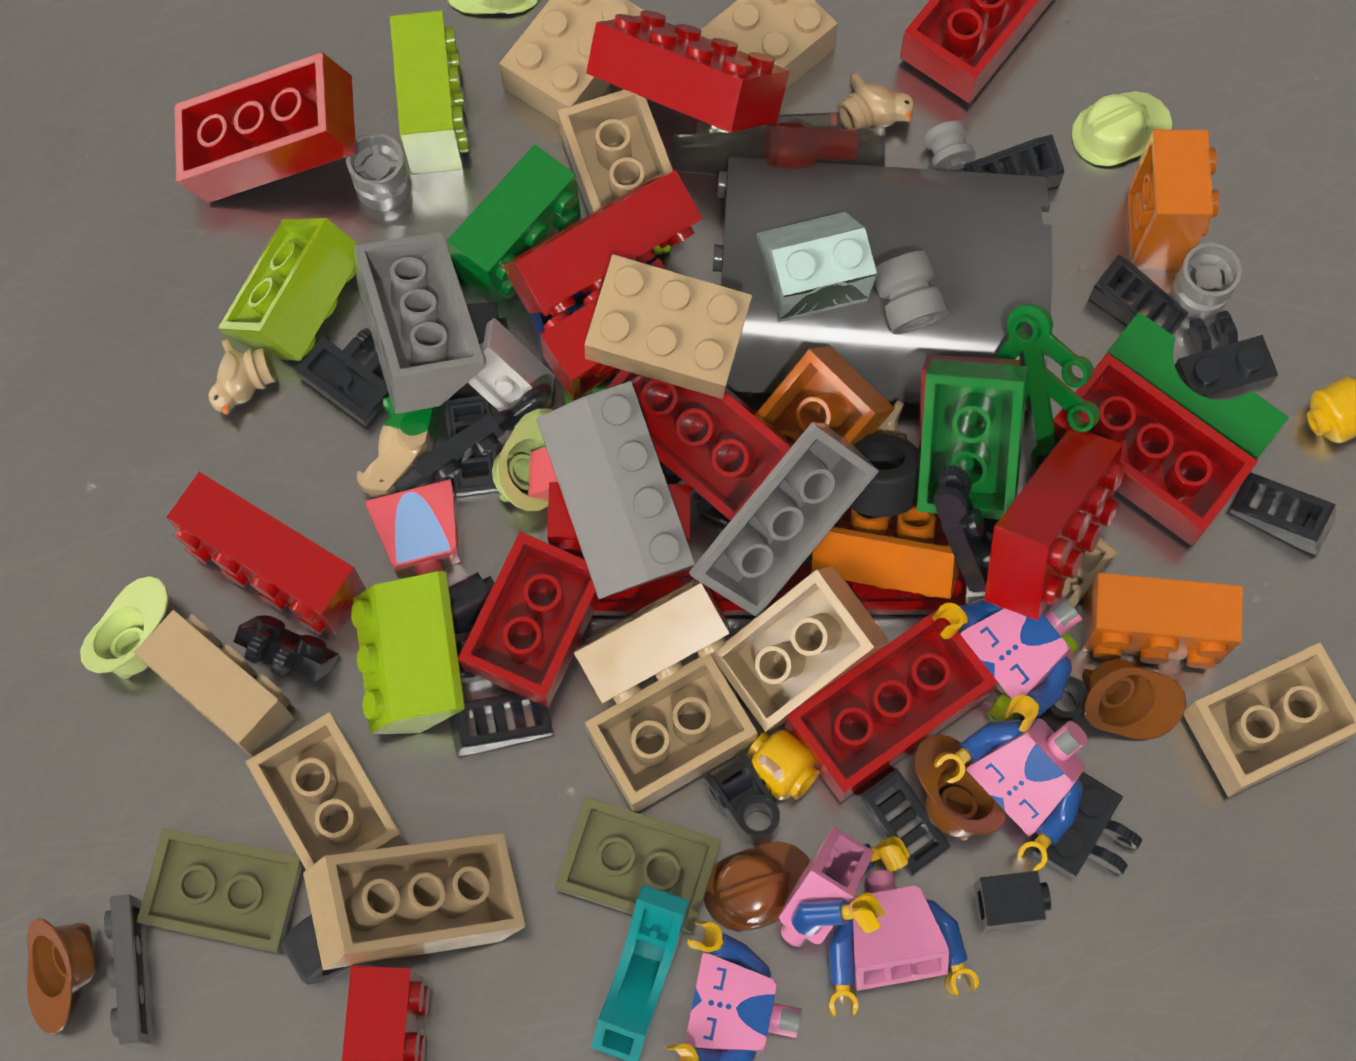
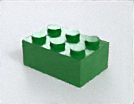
M534 144L446 240L457 278L488 302H496L497 306L505 297L507 299L513 297L517 292L501 265L580 220L581 211L576 174Z
M932 359L926 373L917 512L937 513L936 506H934V497L936 491L940 490L941 485H938V477L941 469L949 465L961 466L968 473L967 477H970L972 482L971 492L968 495L973 507L981 510L983 518L1000 519L1018 496L1028 366Z

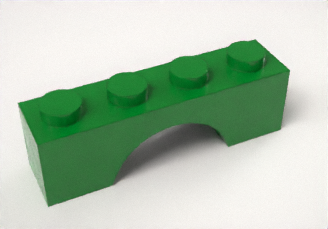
M1138 312L1107 353L1257 460L1289 417L1253 391L1228 400L1210 399L1192 391L1181 380L1174 365L1173 349L1176 337Z

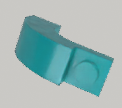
M642 885L636 900L622 956L598 1018L591 1046L592 1049L626 1061H639L686 921L689 900L674 896L667 891Z

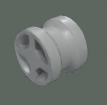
M958 120L944 122L933 127L924 135L926 147L933 151L934 154L932 158L934 170L957 171L964 168L966 163L972 162L975 159L974 148L965 139L968 131L964 122Z

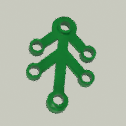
M1023 304L1010 313L1007 319L1009 339L994 358L1016 359L1023 351L1025 366H1028L1026 399L1030 395L1037 446L1031 453V464L1036 472L1044 462L1043 455L1048 456L1060 441V438H1057L1055 435V428L1052 422L1053 414L1050 397L1068 412V423L1078 432H1087L1099 422L1100 411L1094 403L1084 401L1068 387L1079 388L1093 377L1094 367L1090 360L1083 356H1077L1052 334L1053 320L1045 308L1035 304ZM1023 322H1027L1032 326L1033 335L1025 330ZM1044 353L1062 367L1061 376L1064 382L1046 368ZM1072 365L1078 366L1082 370L1083 378H1078L1074 375ZM1078 410L1088 414L1089 423L1079 418Z

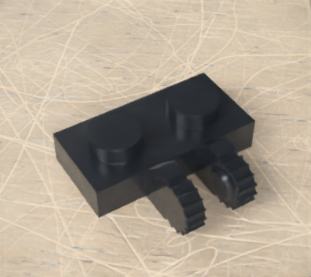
M1227 310L1215 314V326L1223 346L1212 349L1211 337L1204 321L1200 318L1189 321V334L1196 354L1179 358L1175 363V368L1181 380L1192 391L1203 397L1213 399L1275 381L1278 372L1263 335L1238 342V332L1231 314Z
M367 328L360 330L343 350L322 336L294 370L298 377L364 426H367L383 407V398L389 396L386 382L378 377L382 375L383 371L377 352L365 366L357 361L361 359L373 343L371 331Z
M257 615L239 625L233 640L234 643L246 648L245 660L255 664L267 658L272 660V673L283 676V674L285 675L292 670L315 682L334 669L339 653L326 648V643L315 636L299 635L285 628L284 622L268 615Z
M1082 772L1078 779L1081 781L1084 790L1077 818L1056 846L1049 845L1046 849V863L1074 879L1089 857L1112 872L1123 875L1128 864L1119 855L1096 845L1099 837L1104 832L1123 846L1135 850L1139 848L1143 839L1123 824L1111 820L1112 815L1124 796ZM1035 848L1032 854L1041 859L1040 851L1038 848Z

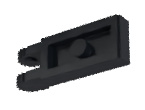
M944 466V469H941L939 473L938 485H941L940 490L936 491L934 506H936L937 514L942 523V529L969 591H972V593L985 592L992 542H988L985 536L984 519L981 510L973 507L968 495L972 488L970 477H967L968 473L961 466Z

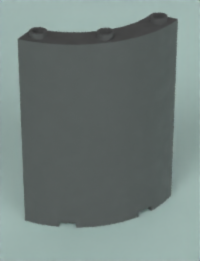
M731 156L728 158V171H719L717 198H726L723 245L714 244L713 272H721V286L752 295L750 308L726 386L730 391L772 394L809 349L831 346L887 401L897 402V400L907 403H921L922 368L928 355L994 358L1009 339L1007 319L1015 308L1023 304H1035L1045 308L1051 315L1052 225H1045L1042 221V212H1049L1050 209L1045 177ZM846 212L865 227L875 267L906 253L927 251L936 274L935 279L929 286L938 287L939 291L943 293L949 314L924 328L903 334H892L885 315V306L890 300L879 297L873 283L868 301L778 322L756 233ZM1023 322L1025 330L1033 335L1032 326L1027 322ZM1023 351L1015 359L1021 360V366H1025ZM1044 353L1045 366H1047V355ZM1029 395L1025 401V410L1032 411Z

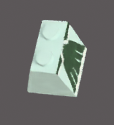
M846 212L756 233L778 322L868 301L877 271L865 227Z

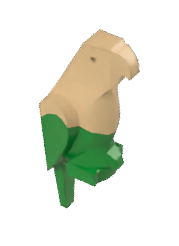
M390 395L383 398V406L389 413V417L385 421L379 435V456L368 466L364 473L357 471V481L363 492L367 493L370 497L376 498L397 492L394 484L415 468L414 462L433 450L441 406L395 414Z

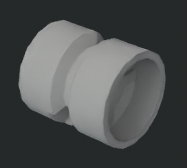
M384 133L362 135L355 140L356 154L346 157V164L358 199L366 207L375 211H388L397 208L406 200L411 189V179L401 146L393 137Z
M1208 242L1197 245L1187 254L1172 282L1171 298L1188 312L1187 317L1190 319L1200 318L1206 320L1216 316L1215 314L1222 311L1241 280L1242 267L1239 258L1233 250L1223 244Z
M927 251L906 253L875 267L877 275L874 284L878 296L890 300L885 306V315L892 334H903L924 328L949 314L943 293L939 291L938 287L929 286L935 279L936 274Z

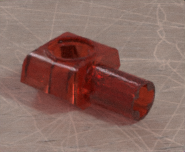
M774 122L766 124L764 158L768 166L799 169L814 167L815 159L856 160L858 151L857 129L814 128L811 123Z

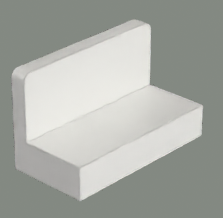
M493 318L486 323L484 342L480 344L485 360V368L468 383L499 412L506 410L521 400L523 394L541 383L549 384L553 393L554 374L499 321ZM552 394L548 401L539 409H547L551 406Z

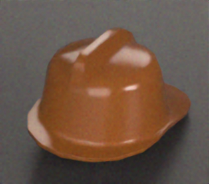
M1111 659L1103 662L1094 670L1085 669L1082 673V678L1088 691L1084 704L1085 717L1090 725L1097 729L1131 739L1148 740L1160 737L1173 729L1183 716L1186 708L1185 692L1177 681L1166 675L1140 668L1125 659Z
M941 734L928 736L917 746L914 762L918 778L928 793L925 806L927 815L933 825L941 832L958 837L963 841L970 838L973 834L987 835L996 832L1005 823L1007 813L966 770L971 763L968 761L965 764L963 777L954 783L944 781L947 776L952 775L956 771L957 764L954 759L945 760L939 767H934L935 758L943 752L955 754L960 750L959 744L961 742L951 736Z
M781 841L758 845L729 855L714 865L704 897L705 906L715 921L725 928L737 931L751 930L780 920L778 917L795 884L808 866L810 859L806 853L795 845Z
M37 918L30 923L27 932L29 953L27 975L28 1002L31 1014L37 1025L45 1033L56 1034L64 1028L69 1019L72 994L87 984L95 973L91 928L85 923L54 927L47 920Z

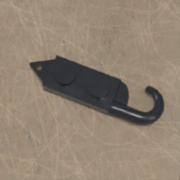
M541 383L522 395L521 400L506 410L500 411L495 415L489 412L414 462L415 468L394 484L398 493L410 490L425 481L430 484L435 480L439 483L449 480L462 470L459 464L475 454L477 458H481L492 452L500 445L498 438L504 435L505 431L516 425L525 414L539 409L548 401L552 394L551 386L547 383Z

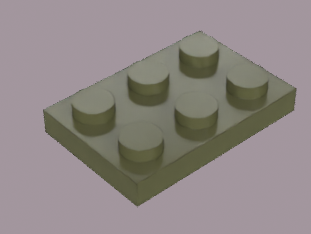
M585 796L555 889L632 915L642 885L667 891L674 896L689 900L683 931L693 934L696 925L694 922L698 919L722 839Z
M162 828L137 923L281 953L282 942L285 937L303 864L297 855Z

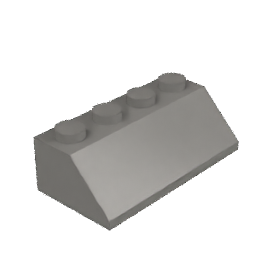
M442 231L355 245L356 283L395 414L441 406L485 368L481 347Z
M631 381L584 396L536 419L598 600L678 573L695 565Z
M812 422L692 567L689 574L723 597L758 617L879 470L853 444L823 423Z

